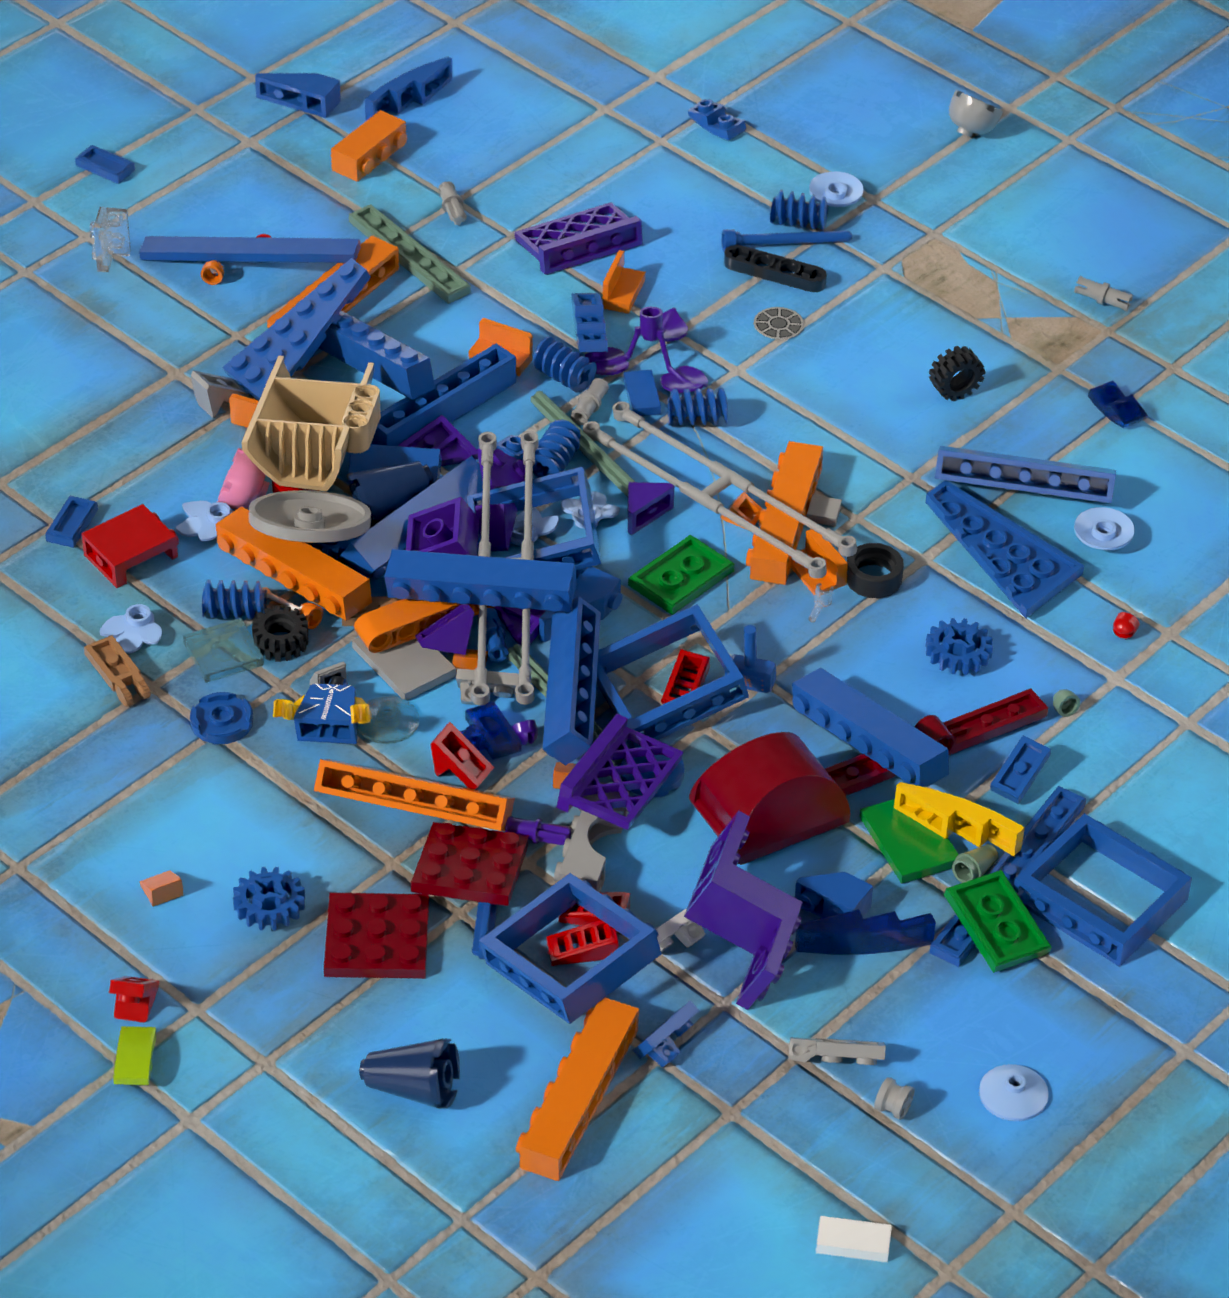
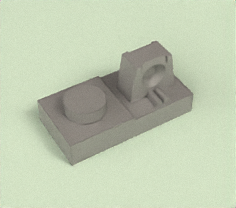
M457 668L456 681L458 688L461 690L462 704L476 705L471 699V687L475 683V670ZM487 671V686L490 692H494L495 696L504 698L512 697V694H515V688L519 684L518 673Z

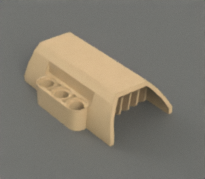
M278 356L241 442L243 452L265 475L279 486L327 491L334 484L346 452L362 453L369 449L381 418L380 389L375 385H371L375 371L374 363H368L362 381L359 384L293 379L284 364V356Z

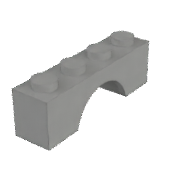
M619 792L605 793L608 800L621 798ZM597 794L583 797L592 802L600 801ZM626 807L613 809L614 812L625 817L629 813ZM579 809L581 814L580 816L575 815L571 827V834L573 836L571 839L566 838L563 848L564 860L563 862L558 861L556 865L554 881H560L571 873L580 880L588 881L596 891L601 892L605 881L606 857L596 852L591 845L603 836L622 833L623 828Z

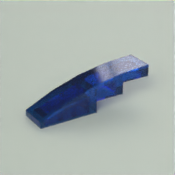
M858 909L800 924L796 930L795 949L797 952L828 955H867L903 951L931 945L934 941L936 921L931 913L899 920L895 911L864 919Z

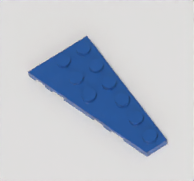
M352 258L341 265L330 277L320 283L317 288L300 300L284 316L276 320L271 327L255 338L252 343L222 368L226 374L259 401L278 356H284V364L291 377L296 371L302 370L327 337L325 331L331 323L336 324L342 317L339 312L345 304L354 301L371 278L368 271Z
M944 480L926 494L925 503L1025 618L1029 617L1083 575V564L947 480Z

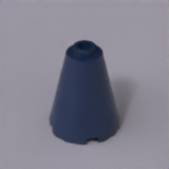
M420 461L347 474V479L354 481L353 484L349 485L353 498L364 503L371 510L370 528L430 486V482L434 481L428 465L422 466Z
M442 1038L370 1052L360 1063V1078L364 1080L367 1087L435 1108L448 1109L453 1104L457 1094V1090H451L453 1079H459L460 1076L458 1049L456 1044L450 1043L451 1039Z

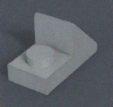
M195 370L191 373L197 404L213 418L219 411L223 401L229 403V398L233 393L248 397L250 394L233 378Z

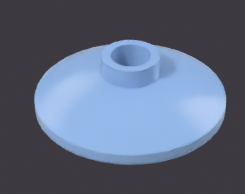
M831 171L814 177L810 182L809 192L811 196L812 194L816 196V201L819 203L823 196H826L828 206L844 207L852 205L861 199L863 185L859 179L851 174Z
M1091 508L1079 514L1075 520L1074 530L1077 537L1084 544L1095 549L1116 550L1129 544L1134 536V525L1130 518L1112 508Z
M1008 1064L991 1069L984 1075L979 1087V1096L985 1108L993 1115L1009 1121H1025L1036 1117L1045 1109L1049 1097L1048 1087L1043 1078L1032 1069L1021 1065Z

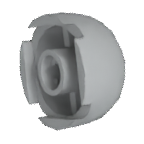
M955 90L949 106V116L952 122L959 126L957 132L970 138L973 133L979 135L989 133L995 128L1003 113L1002 110L958 90Z

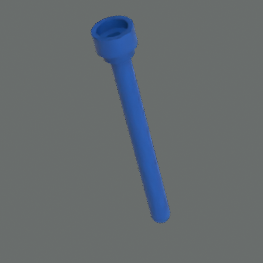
M724 229L721 234L723 252L731 245L848 242L852 239L850 231L740 234V232H735L734 229Z

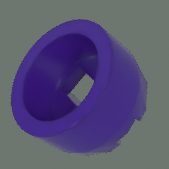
M525 720L511 726L513 737L519 744L526 745L527 742L532 744L536 741L538 728L535 720Z

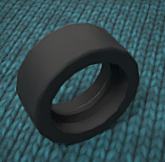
M867 543L857 546V552L853 556L847 557V584L858 595L867 598H883L892 595L900 588L903 579L904 562L900 553L892 547L881 543ZM867 565H878L886 568L890 573L882 576H871L861 572L859 568Z

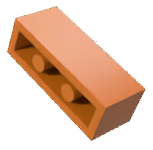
M382 110L377 112L331 148L332 171L358 182L406 144V121Z

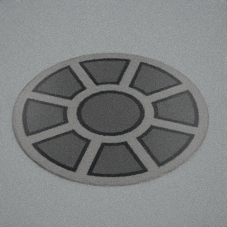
M771 307L760 311L755 316L754 327L760 334L768 338L788 339L798 335L803 330L804 321L797 312L791 309Z

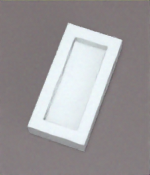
M820 1216L816 1253L888 1262L892 1225Z

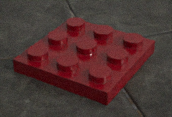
M433 822L411 881V892L509 906L528 849L529 835Z
M329 893L324 977L425 979L429 895Z

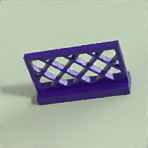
M612 202L514 232L515 240L540 262V270L545 275L617 253L619 250L623 251L643 244L641 219L637 216L629 218Z
M616 714L561 783L556 808L568 813L574 806L629 830L682 760L684 752L628 728V718ZM629 740L639 744L641 748L628 749L625 743ZM654 755H664L671 759L657 762ZM646 756L649 762L636 764L633 758ZM625 759L627 765L614 766L612 760ZM654 772L656 778L643 779L641 773ZM632 774L635 780L622 782L619 775ZM611 776L614 782L600 784L598 778ZM640 789L643 795L629 797L627 791ZM619 792L621 798L608 800L605 793ZM597 794L600 801L592 802L583 797ZM626 807L629 814L625 817L614 812L613 809Z

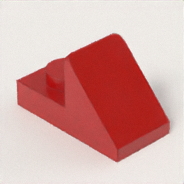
M451 722L430 743L435 774L439 776L450 769L468 789L475 790L494 769V766Z
M132 976L111 979L109 993L116 994L114 1018L146 1022L159 987V980Z

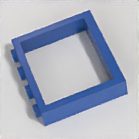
M583 466L533 479L532 508L580 496L586 537L534 550L533 560L575 563V570L601 564L591 488ZM525 481L490 490V504L515 503L518 511L524 510ZM483 492L467 496L468 505L475 514V501H477V505H482ZM478 531L477 556H478V554H479V542L481 541V537H480L479 531ZM521 553L504 558H520Z
M698 604L654 623L632 635L626 636L602 649H598L596 685L614 715L620 714L628 718V728L637 732L644 731L642 734L656 740L662 739L749 697L743 675ZM700 631L727 675L636 718H632L607 674ZM630 741L634 748L640 746L639 744Z
M1084 813L1015 878L1014 889L1028 911L1120 967L1188 900L1192 877ZM1082 842L1164 891L1124 932L1040 882Z
M571 873L479 940L486 964L569 1024L662 954L657 939L659 934L652 924L642 922L636 918L631 910L628 908L623 909L609 895H602L588 881L580 880ZM577 903L630 940L568 987H564L516 953L514 949Z

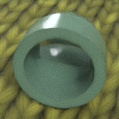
M1068 689L1059 690L1053 697V706L1061 716L1069 717L1079 709L1080 699L1074 692Z

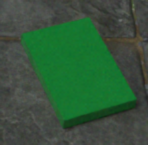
M690 534L628 578V586L673 615L734 572L735 563Z
M895 799L860 809V819L901 884L952 869L955 858L959 854L950 840L941 837L895 809Z
M1002 870L946 888L945 898L993 973L1049 954L1052 946Z

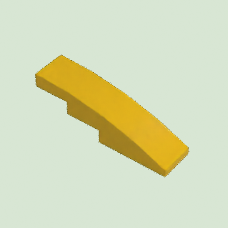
M903 782L896 785L894 808L946 839L954 832L977 847H981L985 842L989 841L1012 856H1015L1022 849L1025 827L1009 818L964 798L935 789Z

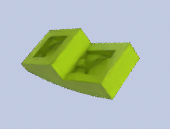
M121 1026L114 1068V1084L149 1085L153 1068L152 1055L156 1042V1027Z

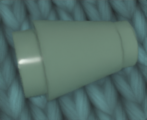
M986 844L959 854L952 865L954 876L961 883L983 876L994 862L997 861V850L992 845Z

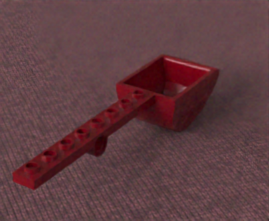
M1030 688L945 722H942L936 715H928L918 721L914 727L948 748V754L951 755L1043 719L1048 715V707ZM776 732L750 740L713 763L692 787L689 800L717 836L721 834L738 810L750 816L745 829L749 831V836L743 847L737 850V854L741 855L738 864L743 865L849 823L850 807L846 796L897 775L883 768L864 754L824 768L799 736L791 732Z

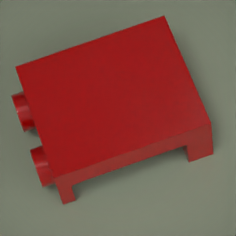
M144 504L82 533L84 556L116 588L127 584V569L162 552L166 553L172 560L178 557L177 545L179 544L177 534L173 529H168L161 522L159 516L155 512L152 513Z

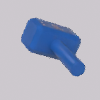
M753 625L745 626L744 656L734 654L731 655V658L743 675L747 690L769 693L772 691L776 681V664L773 661L757 658L756 627Z

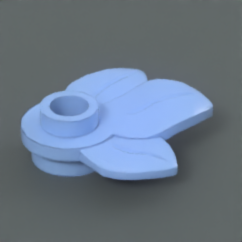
M591 491L597 527L601 519L617 516L620 512V507L606 504L605 495ZM581 497L580 499L569 498L562 500V510L572 515L577 527L585 529Z
M192 501L183 503L182 508L189 518L176 526V531L186 537L198 536L200 541L213 540L217 538L215 524L233 511L228 504L223 502L211 504L208 501Z
M532 508V541L535 542L538 537L552 533L558 526V516L542 518L537 508ZM524 511L516 516L510 541L518 546H522V541L524 540Z
M135 604L126 610L125 615L109 618L100 628V635L105 637L112 635L127 654L138 651L144 642L147 644H157L162 637V629L154 622V614L150 611L149 607L143 604Z

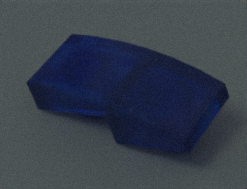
M1114 380L1094 387L1088 393V398L1099 411L1122 428L1147 419V413L1132 394L1125 396Z

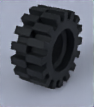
M955 346L954 351H951L950 348L945 350V356L940 354L937 357L939 361H933L932 363L934 369L929 370L931 375L929 379L944 399L948 400L950 398L951 401H956L957 396L960 400L964 399V394L966 393L969 396L973 394L971 390L973 388L977 390L980 387L978 382H983L984 377L982 375L985 374L984 365L970 348Z
M280 605L274 606V611H271L268 607L264 609L265 614L259 612L257 619L254 618L252 621L253 647L257 650L258 655L263 656L265 654V659L269 661L272 657H275V662H281V657H285L286 661H290L291 655H294L296 658L301 656L300 651L305 652L307 649L306 645L309 643L306 616L304 614L300 615V610L296 608L291 612V606H285L284 610H280ZM275 632H287V633H288V634H285V635H273V633H275Z

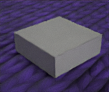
M812 495L807 518L817 524L836 527L842 500Z

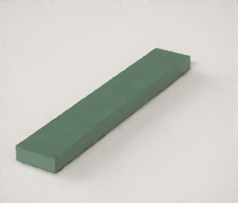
M371 204L349 214V222L369 238L373 235L398 247L399 264L448 304L471 293V285Z

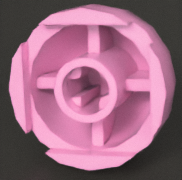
M238 448L232 460L234 463L231 465L230 470H228L217 501L226 503L231 509L235 510L241 506L246 509L249 508L252 501L266 495L270 484L265 481L266 475L248 458L242 449Z

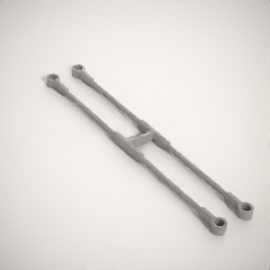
M621 401L613 405L615 420L627 421L637 428L642 427L709 467L710 471L720 478L701 491L688 482L678 480L617 443L615 438L600 430L599 423L591 421L583 425V431L593 441H597L607 448L615 449L679 488L680 492L714 513L724 515L790 555L792 560L808 569V573L812 578L818 579L826 575V561L823 558H812L800 550H794L726 509L721 502L712 497L733 484L746 493L754 494L821 534L823 539L839 548V553L842 556H853L857 552L856 539L853 536H842L830 528L825 529L758 489L751 481L717 461L709 460L647 423L643 417L630 410L627 402Z
M525 431L520 437L521 448L523 449V463L525 465L524 540L521 546V557L512 559L533 560V465L535 464V450L539 446L536 432ZM483 432L478 438L479 448L482 452L481 464L483 466L482 527L478 556L491 557V544L489 542L491 466L493 465V451L497 448V439L494 433ZM479 605L477 668L475 669V683L471 687L472 702L480 706L490 701V690L487 686V669L485 668L487 605ZM523 609L522 662L519 668V684L515 688L516 701L523 705L532 703L535 698L534 687L531 684L532 670L529 667L530 609Z

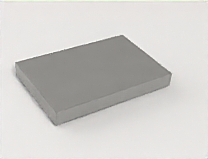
M360 637L352 640V648L404 701L456 677V668L438 650L422 648L417 638L378 653L370 652Z

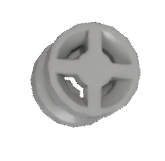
M887 1077L878 1091L874 1108L881 1112L885 1110L892 1112L895 1118L902 1120L910 1108L915 1089L909 1085L904 1087L897 1085L894 1079Z

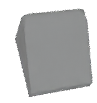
M343 661L316 671L310 679V685L315 683L329 684L330 679L334 676L346 679L345 662Z

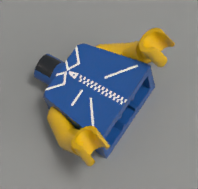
M340 676L332 677L329 684L315 683L310 685L306 695L301 696L294 703L291 700L276 699L273 706V717L294 720L297 741L357 744L358 723L368 724L372 719L369 704H366L362 698L357 697L355 687L348 685L347 680Z

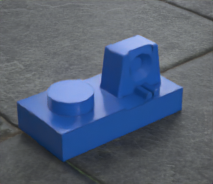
M1023 735L991 782V791L1019 804L1050 757L1051 749Z
M690 1000L632 1051L639 1059L648 1054L663 1068L680 1053L670 1036L674 1033L677 1037H680L694 1024L690 1019L699 1010Z

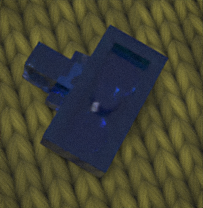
M495 702L465 711V720L469 726L460 732L478 751L486 749L492 760L521 751L522 741Z

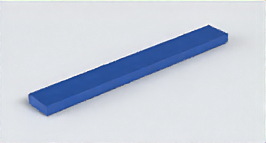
M146 236L139 255L141 260L152 261L216 260L229 262L346 263L351 258L356 261L361 244L360 239Z
M1057 786L1025 826L1022 849L1015 856L1005 852L988 874L1002 870L1014 888L1015 878L1070 827L1085 808L1086 798ZM955 914L930 945L929 953L959 967L976 945Z

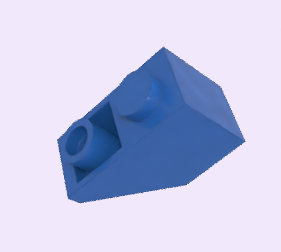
M847 872L799 877L796 881L795 898L803 902L801 905L803 910L811 912L849 932L854 929L871 908L873 885Z

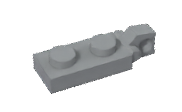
M790 1037L789 1059L806 1063L812 1056L820 1055L824 1062L841 1063L842 1057L856 1058L857 1064L877 1065V1059L885 1060V1043Z

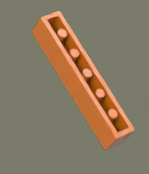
M373 235L361 243L356 262L368 271L371 278L354 301L345 304L341 311L347 313L399 270L398 247ZM337 263L314 283L307 286L298 296L290 300L277 313L273 314L267 320V328L271 327L276 320L284 316L300 300L304 299L345 263Z
M789 441L786 451L780 452L778 459L779 471H774L771 484L773 490H768L767 494L807 517L811 498L815 493L822 471L823 446ZM765 502L767 509H762L760 512V529L797 550L804 524ZM753 534L752 546L754 548H749L746 556V566L750 567V579L786 585L793 561L792 557Z
M241 506L215 524L217 543L222 551L235 556L243 563L259 570L265 576L271 577L283 584L286 588L292 589L304 596L308 601L323 607L329 613L335 614L347 621L372 603L369 578L305 542L284 540L259 532L250 525L248 520L249 510Z
M320 759L314 791L498 831H505L508 817L512 815L515 798L331 759Z
M605 997L596 1004L595 1008H590L587 1011L582 1032L575 1033L569 1056H564L561 1059L555 1082L550 1081L548 1083L542 1106H537L534 1109L528 1132H522L518 1139L516 1152L520 1153V1169L559 1182L638 1032L639 1008Z

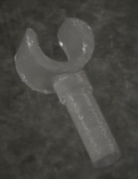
M822 583L816 585L815 606L809 616L810 622L814 623L823 607L832 604L834 587H831L829 591H822Z

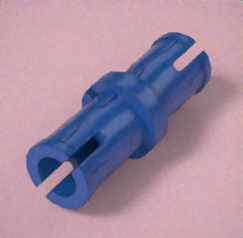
M487 608L486 645L488 654L492 661L500 662L507 658L506 655L509 654L504 641L506 633L504 627L499 623L497 611L493 608Z

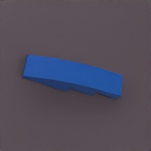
M445 57L424 64L382 85L365 98V120L370 119L380 110L386 113L392 111L399 114L413 101L423 105L452 80V58Z
M571 293L579 352L608 351L603 303L600 294Z

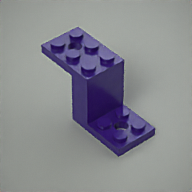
M738 810L711 845L684 917L753 954L736 1001L737 1005L748 1010L756 999L759 1001L763 1000L771 982L776 984L785 968V966L781 965V961L787 957L793 946V941L789 939L801 923L802 917L798 916L803 902L737 867L741 855L737 854V850L743 847L749 836V831L745 829L750 816Z

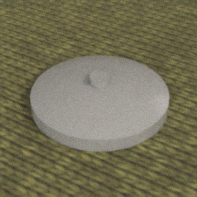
M309 490L282 491L267 494L252 501L249 505L248 520L254 529L272 537L305 543H327L352 539L366 533L371 526V510L359 500L336 493Z

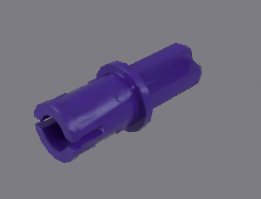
M510 816L506 822L505 832L529 835V840H533V844L546 842L564 846L566 838L571 839V828L543 823V820L539 818L536 821Z

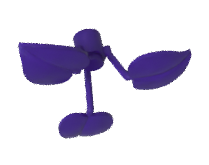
M653 306L641 309L640 326L635 327V334L627 353L624 354L618 348L608 347V351L588 352L583 355L589 358L590 363H596V374L615 375L622 373L629 368L627 360L632 357L638 338L642 335L646 341H660L666 369L669 372L660 378L661 386L670 392L673 389H677L679 393H683L684 389H689L690 392H693L696 389L708 386L707 377L697 368L680 366L675 370L671 366L665 341H676L688 334V326L679 316L675 307L664 313L660 308Z

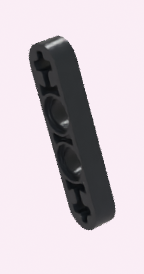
M731 245L725 249L724 265L732 271L808 292H820L826 287L827 273L821 267L742 245ZM762 263L767 264L768 266H758L756 264ZM782 271H792L794 273H783Z

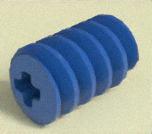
M780 189L777 197H774L772 201L770 223H774L778 216L780 225H784L789 218V223L792 227L799 220L801 228H806L810 221L812 230H816L821 223L822 231H825L828 217L826 196H823L820 203H817L816 196L812 194L809 202H807L805 193H801L799 199L795 200L794 191L790 192L788 198H784V192Z
M551 336L545 337L539 343L534 353L533 362L536 370L544 372L545 375L552 377L557 382H561L562 385L569 387L574 392L585 390L595 378L597 371L595 362L590 363L589 358L581 356L577 351L572 352L570 347L564 346L560 341L555 342V339Z
M708 388L705 397H703L700 389L695 390L693 397L689 389H684L682 397H680L677 389H673L667 403L668 426L672 425L674 417H677L680 426L683 425L686 417L689 418L691 425H695L697 417H700L703 425H706L709 417H712L714 425H718L720 417H723L727 424L728 406L724 389L719 388L715 396L712 388Z
M555 420L550 424L540 439L538 448L535 450L533 474L539 478L565 470L580 447L579 439L581 433L576 425L566 420Z
M207 579L202 596L203 618L207 610L212 619H216L219 611H221L224 619H228L233 611L237 620L242 618L244 611L249 620L254 619L256 612L265 614L267 590H262L260 581H256L253 590H250L247 581L243 582L241 589H237L235 580H232L229 589H225L223 580H219L217 588H213L211 580Z

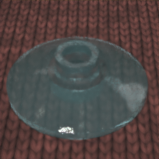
M382 696L366 702V704H369L372 713L371 722L368 724L358 723V731L365 738L383 744L397 743L409 738L417 730L419 714L414 705L407 700L394 696Z

